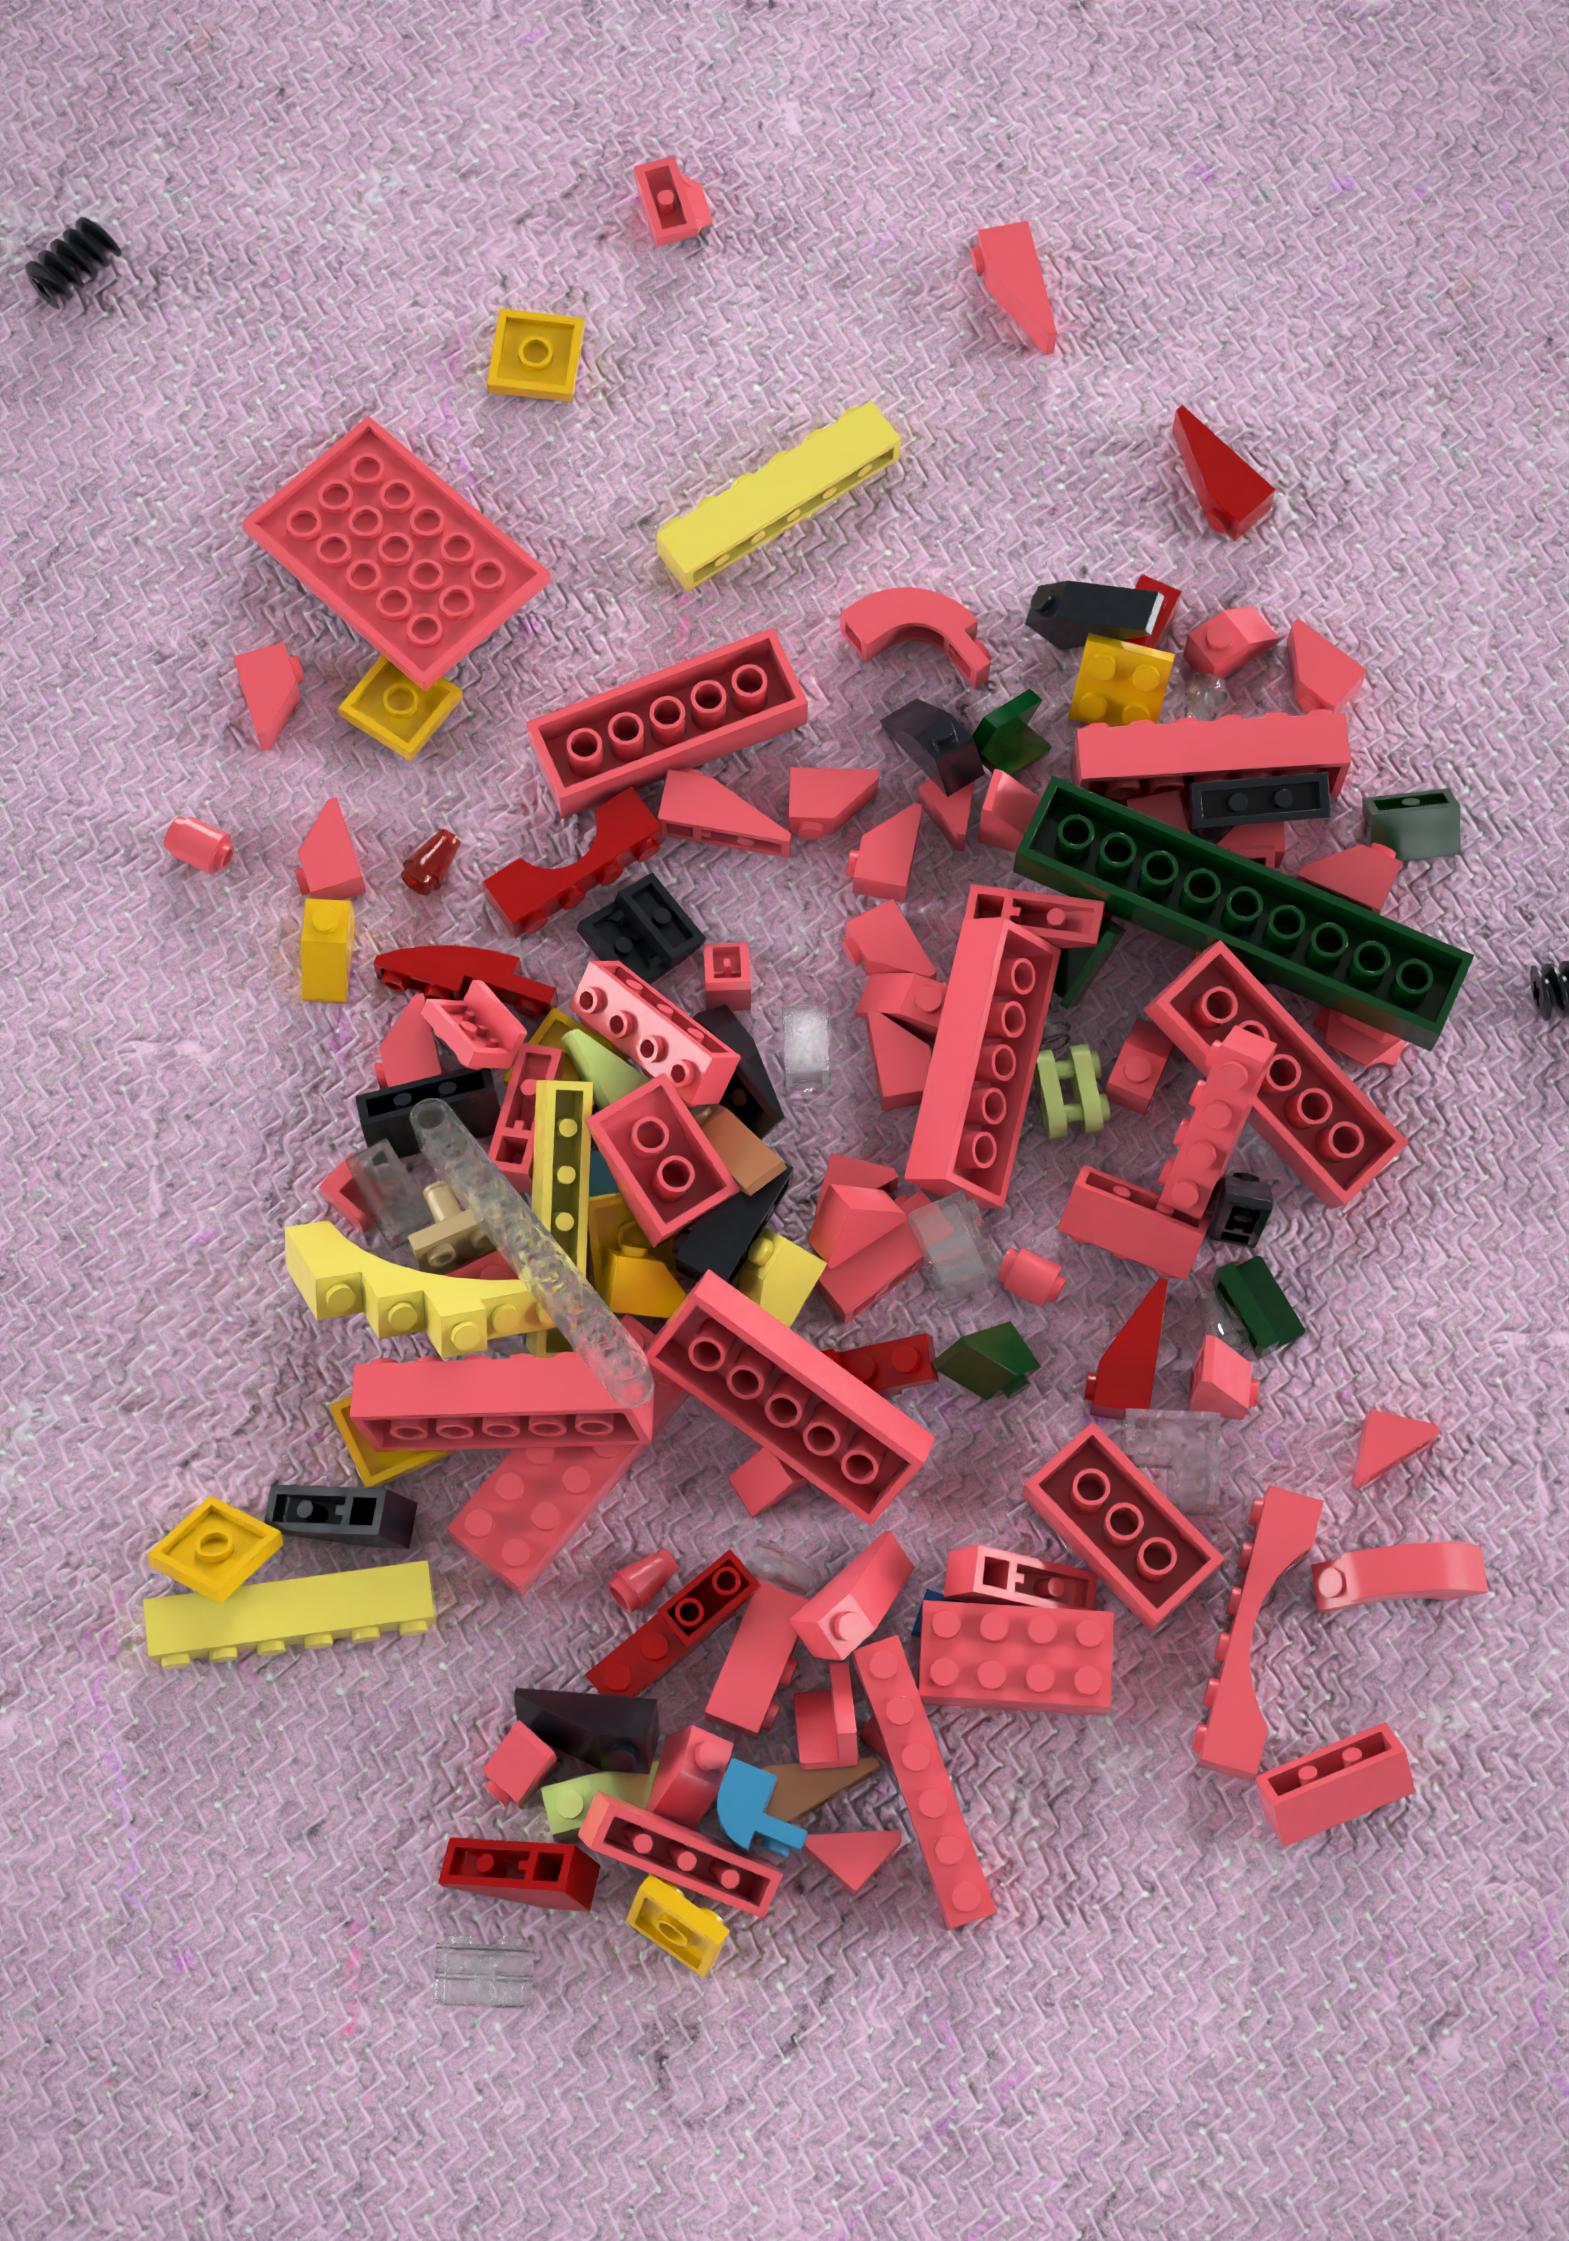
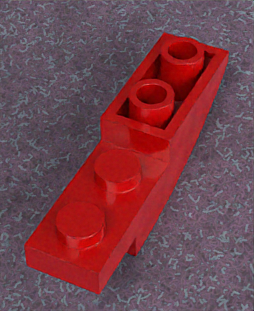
M455 945L419 946L376 955L373 963L377 979H380L381 984L397 992H406L407 989L423 993L426 1000L463 1001L472 981L480 980L487 985L501 1002L513 1005L517 1012L527 1017L539 1018L540 1015L547 1016L552 1007L556 1008L558 1005L556 987L521 976L520 957L495 950Z
M927 1333L841 1352L835 1349L820 1351L883 1398L902 1394V1389L939 1382L938 1371L931 1363L936 1359L933 1336Z
M729 1549L662 1605L653 1618L589 1670L585 1676L602 1695L638 1696L652 1683L656 1684L709 1638L761 1585L732 1550Z

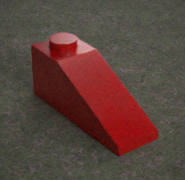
M1181 405L1176 410L1172 432L1202 511L1214 530L1221 534L1226 533L1235 542L1271 509L1276 489L1188 409Z
M1159 1278L1101 1357L1096 1373H1087L1083 1400L1092 1401L1090 1415L1145 1424L1151 1404L1169 1279Z
M449 1837L438 1884L442 1887L546 1909L590 1912L601 1865L576 1845Z

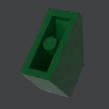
M1011 1321L962 1336L931 1362L938 1372L985 1400H990L1004 1394L1007 1399L1019 1395L1031 1385L1028 1378L1041 1368V1365Z

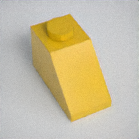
M305 899L301 936L302 1001L347 1004L356 925L351 901Z
M623 1243L621 1251L606 1249L598 1304L606 1310L670 1318L687 1295L665 1264L649 1254V1247Z

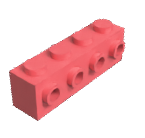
M590 961L568 1007L583 1019L582 1024L587 1029L602 1034L613 1043L612 1048L617 1053L632 1058L642 1066V1072L647 1077L654 1079L660 1074L665 1073L684 1104L689 1107L719 1104L741 1059V1056L620 961Z
M1238 1026L1232 1028L1223 1042L1214 1041L1204 1063L1205 1066L1211 1068L1206 1082L1201 1079L1198 1081L1189 1101V1105L1195 1107L1191 1121L1184 1118L1173 1141V1144L1180 1147L1175 1159L1170 1157L1167 1159L1159 1176L1158 1183L1165 1185L1159 1202L1201 1220L1215 1200L1277 1047L1276 1043Z

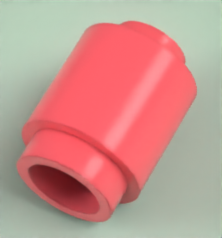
M182 816L175 818L168 828L164 839V847L171 851L174 858L210 875L216 873L219 869H226L234 854V846L231 845L230 834L192 816L187 819Z
M1010 1247L1001 1262L994 1280L1004 1284V1290L1043 1308L1047 1300L1054 1304L1056 1303L1067 1279L1060 1276L1062 1266L1025 1248L1018 1251Z

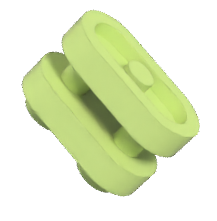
M1086 1043L1068 1046L1067 1060L1055 1062L1051 1049L1039 1051L1033 1077L1047 1139L1067 1137V1123L1079 1121L1083 1134L1103 1131V1122L1110 1121V1107L1107 1095H1099L1096 1078H1101V1064L1098 1052H1090ZM1070 1078L1075 1103L1064 1105L1059 1080Z

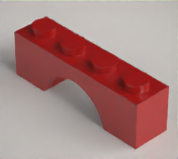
M632 786L594 810L597 828L596 837L589 851L577 862L562 868L548 869L537 867L518 858L483 881L485 898L515 939L525 932L530 935L539 931L547 924L548 917L562 908L570 910L576 907L586 897L585 893L599 884L607 886L613 883L623 873L622 869L636 860L644 862L658 852L660 849L659 845L663 843L662 827Z

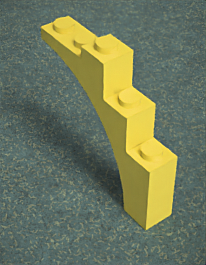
M330 1220L284 1228L286 1269L316 1320L363 1312L378 1339L425 1331L441 1358L487 1350V1340L571 1325V1283L565 1275L519 1280L454 1278L420 1272L390 1263L370 1254L345 1238Z

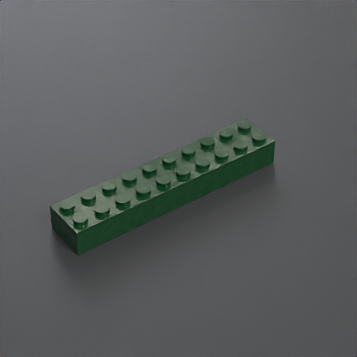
M1053 775L1015 856L1013 872L1070 897L1105 901V912L1200 953L1221 940L1254 976L1430 1052L1441 1035L1475 956Z

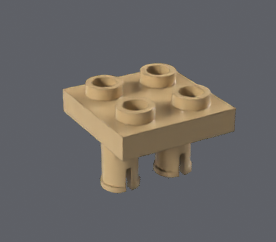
M447 1181L434 1182L424 1189L423 1194L435 1224L407 1236L420 1272L440 1275L500 1245L505 1247L508 1254L512 1253L504 1223L494 1199H490L462 1212Z

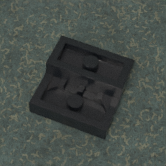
M653 872L619 891L614 902L579 921L576 929L601 961H620L649 985L683 962L699 949L707 939Z

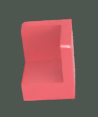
M351 1153L319 1186L323 1198L363 1234L393 1204L392 1196L368 1176L365 1165Z

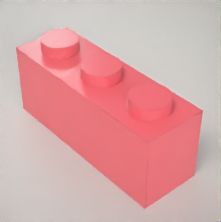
M1083 1164L1057 1230L1067 1233L1070 1238L1084 1244L1092 1243L1107 1249L1114 1256L1122 1260H1134L1152 1267L1162 1276L1168 1278L1177 1277L1187 1281L1212 1215L1205 1213L1201 1220L1159 1202L1160 1194Z
M921 1189L911 1197L904 1193L894 1200L905 1213L908 1220L832 1270L826 1266L814 1287L844 1325L953 1244L955 1230Z
M758 1580L761 1587L750 1599L704 1711L706 1720L756 1740L759 1739L762 1729L771 1732L781 1707L780 1704L774 1702L780 1684L789 1687L799 1661L791 1657L798 1641H803L788 1620L809 1601V1599L762 1580Z
M1386 1722L1255 1776L1265 1818L1283 1847L1415 1793L1406 1750Z

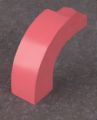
M892 588L870 594L841 612L840 631L866 663L897 643L920 641L931 644L945 653L974 690L989 680L991 656L985 645L976 639L978 619L963 605L948 596L922 588Z
M1431 1542L1377 1547L1342 1554L1343 1558L1311 1565L1317 1611L1328 1613L1397 1599L1428 1598L1451 1601L1488 1593L1481 1546L1467 1543Z

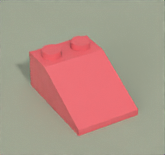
M665 1073L660 1074L585 1120L629 1211L654 1249L681 1233L684 1228L688 1229L694 1225L700 1217L735 1196L740 1190Z

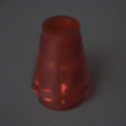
M439 829L435 835L403 862L404 870L401 872L403 882L410 889L424 896L430 895L432 891L439 890L457 850L461 846L458 837L446 829Z

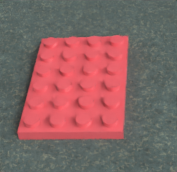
M367 416L242 521L243 530L424 692L551 582L550 572L370 416Z

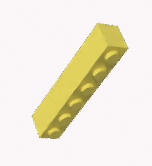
M872 400L861 407L853 406L847 409L839 417L838 421L826 429L818 428L809 433L804 438L802 444L789 452L783 450L775 454L768 461L767 465L753 474L748 472L738 477L733 482L731 488L718 496L710 495L704 498L696 506L695 510L683 518L675 517L666 522L661 527L659 533L656 534L657 553L684 590L688 592L900 459L901 438Z
M536 1080L529 1279L565 1275L571 1283V1325L527 1332L526 1354H531L537 1358L555 1357L556 1354L561 1352H575L583 1355L591 1133L585 1120L592 1116L593 1082Z
M428 1560L239 1586L221 1604L198 1592L143 1600L148 1656L155 1664L162 1663L163 1669L188 1667L191 1665L190 1659L209 1657L210 1662L213 1663L233 1661L238 1659V1652L257 1650L258 1656L278 1655L286 1652L285 1646L304 1643L305 1649H322L332 1646L333 1639L352 1637V1642L354 1643L379 1640L381 1632L399 1630L400 1636H415L427 1633V1626L438 1625L432 1570Z

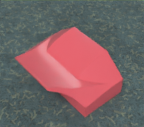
M675 156L634 166V176L640 202L651 237L657 247L696 236L701 228L713 223L701 184L681 173Z
M1322 1006L1312 1024L1314 1027L1322 1030L1325 1044L1366 1067L1381 1063L1392 1069L1407 1043L1405 1040L1326 1006Z

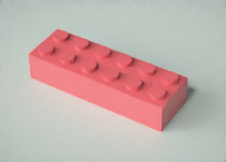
M774 627L538 717L526 722L529 744L563 819L605 803L630 786L634 790H638L666 779L668 769L679 771L681 768H695L807 724L808 702Z
M1319 709L1311 711L1306 715L1288 716L1284 712H1272L1265 714L1261 718L1243 719L1240 715H1226L1215 721H1199L1196 718L1185 717L1177 719L1173 723L1154 724L1150 720H1138L1130 723L1128 726L1110 727L1106 723H1092L1076 730L1070 769L1072 784L1125 806L1126 800L1179 790L1183 805L1189 804L1187 784L1320 772H1328L1330 797H1339L1351 765L1346 714L1332 713L1330 710Z
M1005 917L964 919L962 922L904 1175L905 1180L962 1208H1004L1061 954V949Z
M1221 940L1206 948L1143 1009L1206 1078H1208L1211 1068L1205 1066L1204 1063L1215 1040L1223 1042L1234 1026H1238L1277 1044L1247 1122L1329 1209L1346 1205L1409 1143Z
M710 1269L706 1271L664 1324L643 1357L647 1362L870 1526L925 1464L936 1438Z
M626 1314L591 1356H602L604 1352L610 1350H620L630 1355H635L655 1391L652 1427L653 1441L691 1393L643 1359L656 1335L630 1314ZM649 1444L513 1448L446 1527L448 1535L460 1548L523 1597Z
M620 1350L606 1351L602 1356H583L575 1352H561L556 1354L555 1357L537 1358L525 1353L513 1354L509 1356V1359H490L482 1355H468L463 1360L444 1361L441 1358L432 1356L420 1357L417 1359V1362H397L389 1358H376L371 1363L355 1364L350 1418L376 1452L651 1444L655 1391L635 1355H630Z

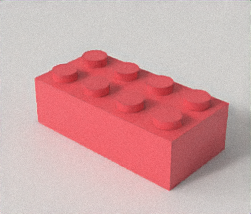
M1093 1421L1024 1484L1021 1493L1024 1500L1151 1633L1215 1574L1225 1560L1211 1543Z
M923 1600L917 1689L923 1705L1106 1716L1111 1708L1114 1612Z

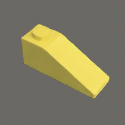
M764 1228L760 1237L750 1246L748 1257L741 1267L738 1291L790 1329L827 1263L788 1239Z

